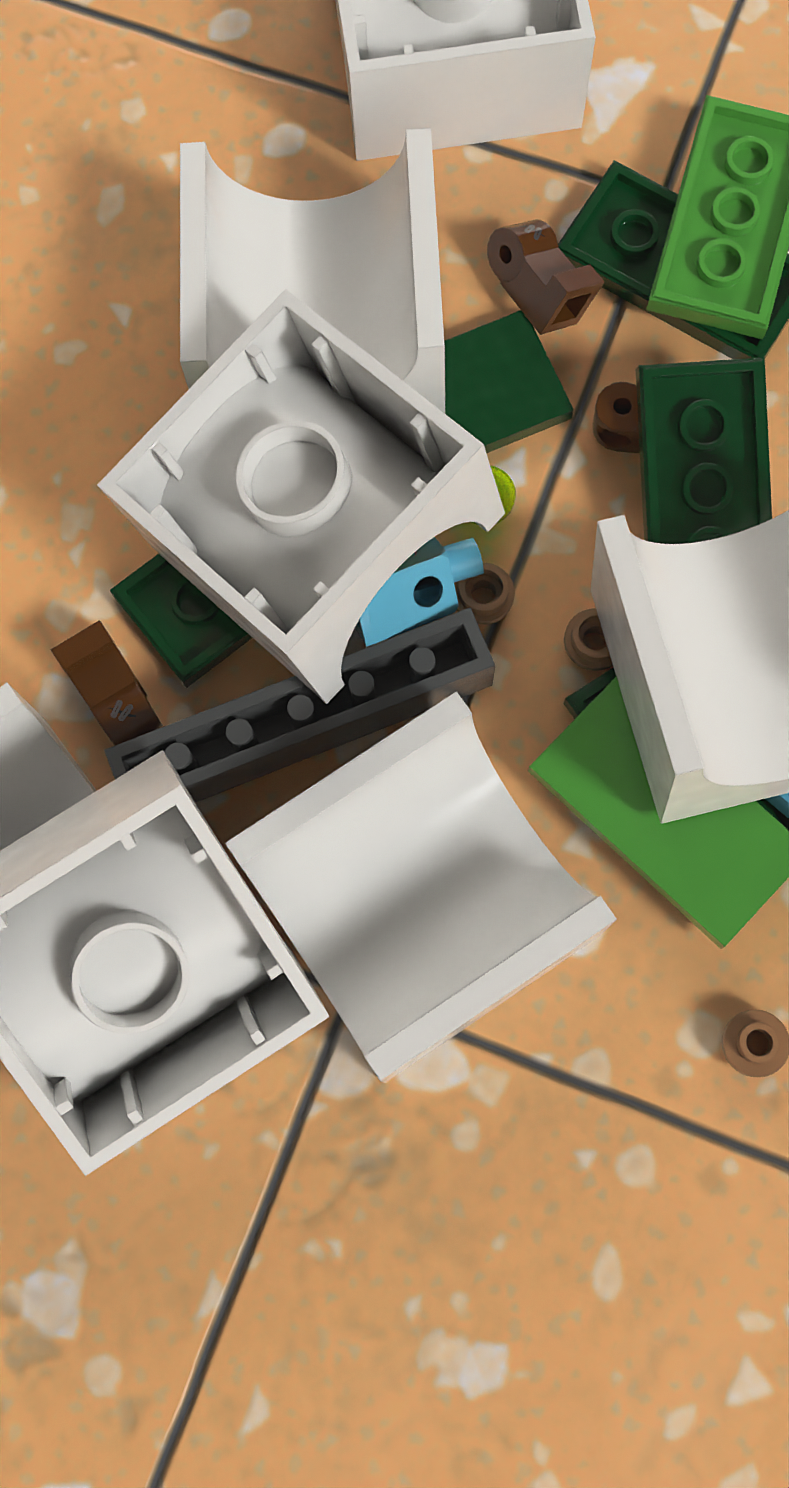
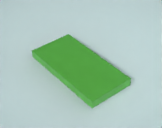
M706 95L646 310L763 340L768 329L789 248V115Z
M617 676L529 766L528 772L720 949L724 948L789 878V830L757 801L663 824L660 823Z

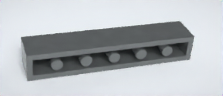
M467 608L344 656L341 665V676L345 685L327 704L301 680L293 676L104 751L113 776L117 779L163 750L194 802H198L422 714L456 691L462 698L488 688L493 684L495 663L471 608Z

